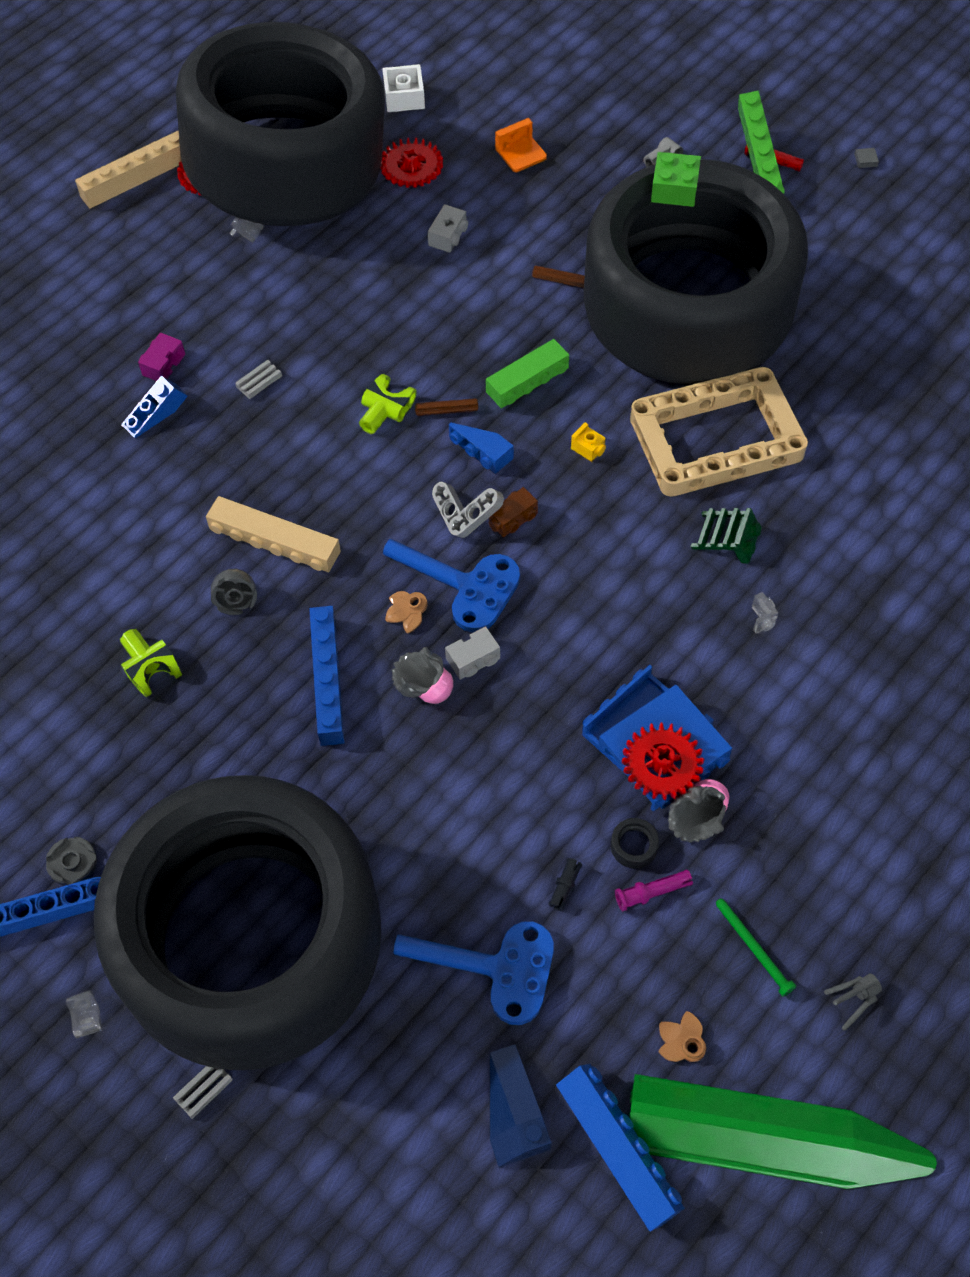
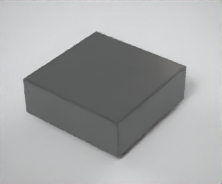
M875 148L855 149L854 155L858 168L878 166L879 160Z

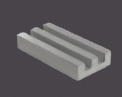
M267 360L235 383L236 388L251 399L282 377V373L279 369L276 370V366L271 365V362Z
M206 1066L173 1099L193 1119L233 1079L224 1069ZM215 1069L217 1070L185 1101H183V1099L191 1091H193L211 1072H213ZM220 1076H222L223 1079L210 1092H208L192 1109L188 1107L202 1093H204L209 1086H211Z

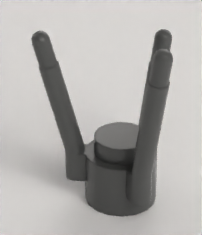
M871 973L863 978L858 976L851 981L824 991L825 995H829L853 987V990L833 1001L834 1005H838L855 995L861 1000H866L842 1026L844 1031L872 1003L877 1001L876 995L882 992L879 980Z

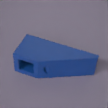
M161 376L122 423V426L134 438H137L173 414L188 395L176 383Z
M456 423L449 424L450 440L465 449L469 456L475 457L480 461L485 469H490L496 474L514 459V446L498 433Z

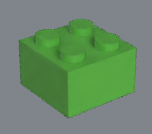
M658 152L651 202L694 207L701 156Z

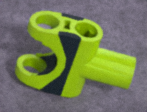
M385 374L378 376L362 396V405L369 409L359 421L360 427L365 432L373 434L387 417L401 422L415 401L416 389L408 387L399 393L388 392L390 377Z
M137 629L126 631L120 638L121 644L131 656L121 666L133 685L145 697L152 694L149 688V679L154 673L168 672L170 675H174L176 679L182 676L171 651L163 640L149 646Z

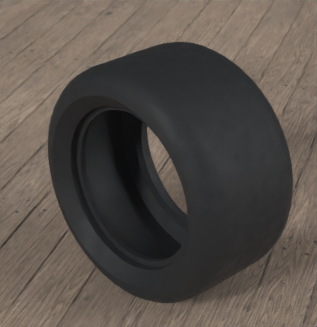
M286 22L254 23L234 27L208 38L197 46L183 63L176 85L182 164L193 187L220 210L237 218L264 225H307L331 219L348 211L359 203L373 188L382 163L385 94L378 71L368 57L352 43L333 33L307 25ZM264 118H290L315 123L317 126L302 129H271L250 125L245 122Z
M700 159L694 207L651 202L656 164L641 169L622 180L599 203L593 214L587 235L584 304L590 326L598 340L614 357L633 370L651 378L677 384H697L751 370L764 363L781 346L790 331L808 261V242L804 224L789 199L772 183L750 170L726 162ZM679 249L700 250L716 254L733 262L746 273L751 281L734 291L709 296L687 295L670 291L654 284L644 277L636 266L646 258L661 252Z
M238 775L213 778L178 790L148 809L132 824L112 851L100 878L94 907V933L98 956L112 988L140 1025L157 1042L180 1057L200 1065L227 1070H255L282 1064L308 1053L331 1037L349 1019L365 995L376 969L381 944V917L372 873L365 852L352 829L332 807L313 793L297 785L264 776ZM245 858L273 859L297 868L306 874L321 890L323 894V909L314 939L302 957L290 969L274 980L249 990L215 992L192 986L180 980L169 971L165 957V935L172 911L188 887L213 868L227 862Z

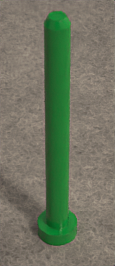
M721 898L716 901L717 908L778 984L780 995L785 997L797 987L794 981H788L726 901Z

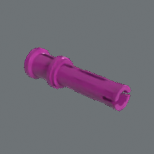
M686 869L646 884L637 882L633 887L624 890L616 889L615 897L617 904L622 912L626 911L627 907L639 903L642 905L647 904L650 898L693 885L692 876L689 870Z

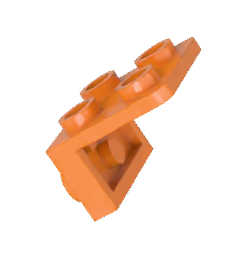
M529 118L495 132V150L513 172L522 171L547 159L546 153L532 137L533 122Z

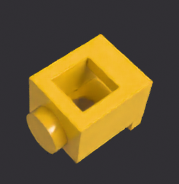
M584 422L572 435L571 449L592 462L597 456H601L604 453L606 438L589 428L588 424Z

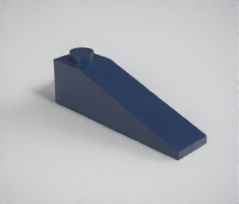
M515 1044L490 1052V1142L499 1168L551 1150L550 1137Z

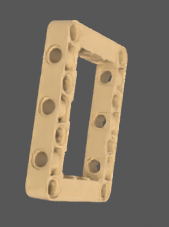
M759 367L635 400L631 407L630 422L663 494L670 497L799 463L804 458L808 444L807 438L789 406L774 373L766 367ZM755 399L775 439L742 446L738 450L727 453L712 454L698 458L697 461L682 464L676 463L672 454V447L668 445L664 436L665 431L663 428H660L659 424Z

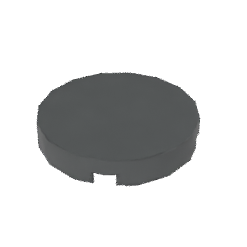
M81 837L61 839L47 853L46 870L54 882L62 886L87 880L96 869V851L87 840Z

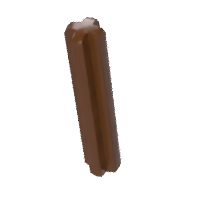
M537 265L533 268L532 276L534 278L584 288L585 275Z
M477 399L416 403L415 405L416 415L418 416L478 411L479 408Z

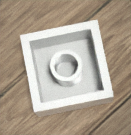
M420 65L383 68L387 112L425 109Z

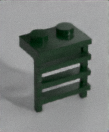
M709 508V511H703L702 517H706L698 543H692L691 548L700 550H734L740 563H750L751 556L755 553L757 538L761 534V525L758 523L752 509L746 508V511H740L738 508H734L733 511H727L726 508H722L721 511H715L713 508ZM719 517L711 542L707 543L714 519ZM727 517H731L723 543H719Z

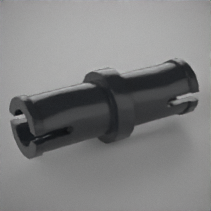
M567 859L561 877L556 879L555 884L557 886L548 903L550 907L554 905L553 909L564 911L570 892H573L576 887L574 883L580 868H582V863L578 862L576 864L577 860Z

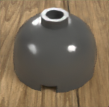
M237 568L224 570L214 578L211 584V602L217 606V610L221 613L239 615L243 613V609L248 607L251 609L257 601L255 582L243 570Z

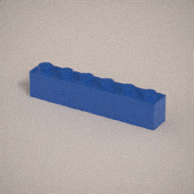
M333 606L309 608L317 733L320 745L345 744L336 620Z
M591 1064L580 1065L557 1083L556 1086L648 1230L651 1232L660 1228L685 1209L681 1203L682 1198L679 1192L667 1182L665 1171L661 1165L654 1162L648 1153L649 1147L646 1142L639 1138L633 1130L634 1126L631 1119L622 1113L618 1107L616 1096L613 1092L607 1090L601 1081L602 1075L598 1069Z

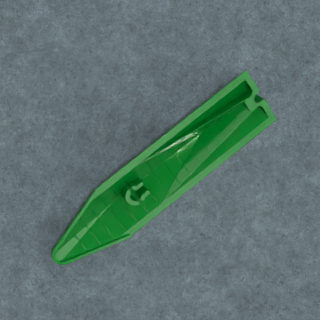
M639 1074L634 1076L629 1118L633 1123V1130L637 1136L642 1138L648 1145V1153L650 1155L838 1187L846 1190L925 1177L932 1174L936 1169V1157L929 1150L852 1110Z

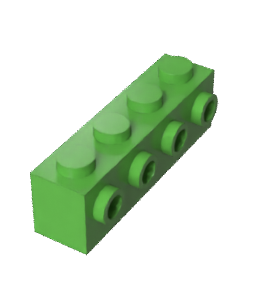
M552 339L486 378V393L500 408L510 405L516 399L529 394L541 384H546L556 375L564 373L569 368V354L555 339Z

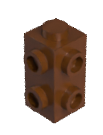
M524 487L512 492L504 500L501 508L489 517V526L494 532L498 531L502 537L509 533H514L523 523L531 521L538 514V501Z

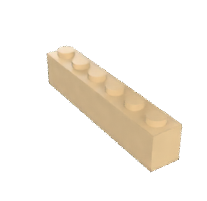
M179 131L76 179L75 182L80 197L89 209L179 166V162H182Z
M220 496L217 497L206 515L209 529L214 533H222L236 541L247 542L255 548L266 549L276 556H285L295 563L307 564L317 571L323 570L329 573L341 552L339 539Z

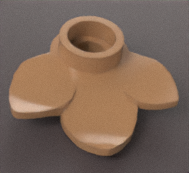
M405 591L396 592L389 597L393 605L387 610L386 622H403L407 634L414 631L422 622V613L426 610L428 604L427 598L420 592L409 594ZM415 600H419L417 605H412Z
M686 1011L680 1024L660 1022V1036L665 1042L659 1049V1054L672 1062L683 1059L689 1062H697L704 1057L706 1044L701 1038L703 1028L696 1016ZM694 1045L697 1048V1052L691 1053L687 1047Z

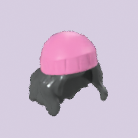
M423 647L420 652H408L401 655L399 661L394 662L395 668L392 669L393 685L396 686L398 692L403 696L410 698L419 697L424 702L439 704L450 696L454 686L452 675L443 667L441 657L433 653L432 650H429L428 647Z
M705 779L695 783L693 788H689L686 791V794L681 795L679 793L670 805L668 827L671 831H674L675 837L691 843L693 841L699 842L700 839L706 840L714 836V834L723 832L722 819L730 798L727 788L716 780Z

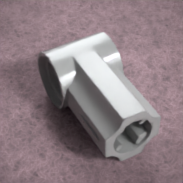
M665 137L661 140L657 149L644 157V163L646 167L655 165L658 152L682 154L683 148L669 137Z

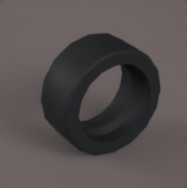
M628 818L621 821L614 828L611 837V852L620 864L632 869L642 868L649 865L656 857L659 836L655 827L647 820ZM628 831L642 832L649 839L650 846L648 851L639 856L627 854L620 846L621 836Z

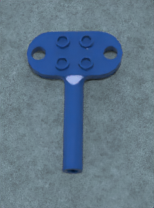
M389 539L383 549V555L457 589L459 592L452 604L453 619L461 629L472 633L485 626L489 629L496 622L520 581L519 567L516 562L510 557L501 554L489 555L483 558L473 571L464 573L393 539ZM506 564L509 568L502 571L497 569V566ZM466 616L475 617V621L472 623H467L463 619Z
M521 922L513 925L506 932L501 949L495 955L399 934L395 941L393 954L489 976L493 981L491 1005L494 1013L508 1024L523 1025L532 1021L539 1014L543 1005L553 958L554 942L544 926L535 922ZM528 930H534L538 934V938L534 941H527L523 935ZM509 1005H518L522 1010L521 1013L516 1017L509 1016L506 1012Z

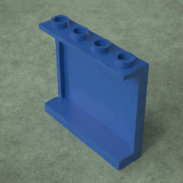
M651 665L644 670L640 669L637 671L628 685L623 684L611 700L606 699L601 704L598 712L594 715H588L583 721L582 735L622 772L624 769L609 751L604 753L599 748V736L668 690L664 684L651 674ZM706 714L704 717L713 725L714 720Z
M674 685L599 736V748L604 753L609 751L624 769L626 766L622 764V758L625 757L623 749H629L626 745L627 740L634 742L632 739L634 732L641 737V727H644L649 732L651 723L656 730L659 729L661 722H663L665 730L672 723L673 732L675 733L682 727L681 736L684 737L690 732L691 738L689 743L698 740L697 747L694 750L702 749V754L697 757L704 758V763L699 766L703 767L704 771L702 774H696L700 776V781L707 779L711 771L716 767L719 769L724 767L730 761L732 747L677 685ZM647 755L645 756V763L652 760ZM680 760L674 762L678 769L681 767ZM652 767L647 768L650 773L658 776V773L654 772ZM664 774V775H661V777H663V778H665V777H670V775H669V774ZM652 792L646 795L652 803V811L659 807L661 809L667 807L673 800L670 794H667L666 800L662 799L661 794H658L656 799L652 798Z

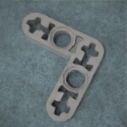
M439 482L432 490L434 501L449 531L460 538H464L499 510L504 502L501 492L489 488L463 508L451 485ZM454 504L455 511L449 515V508ZM476 508H479V516L474 519L473 512Z

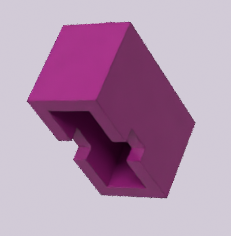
M159 333L156 339L151 342L147 351L139 358L138 364L142 376L155 381L161 376L168 379L172 373L171 367L173 365L177 366L185 356L182 341Z

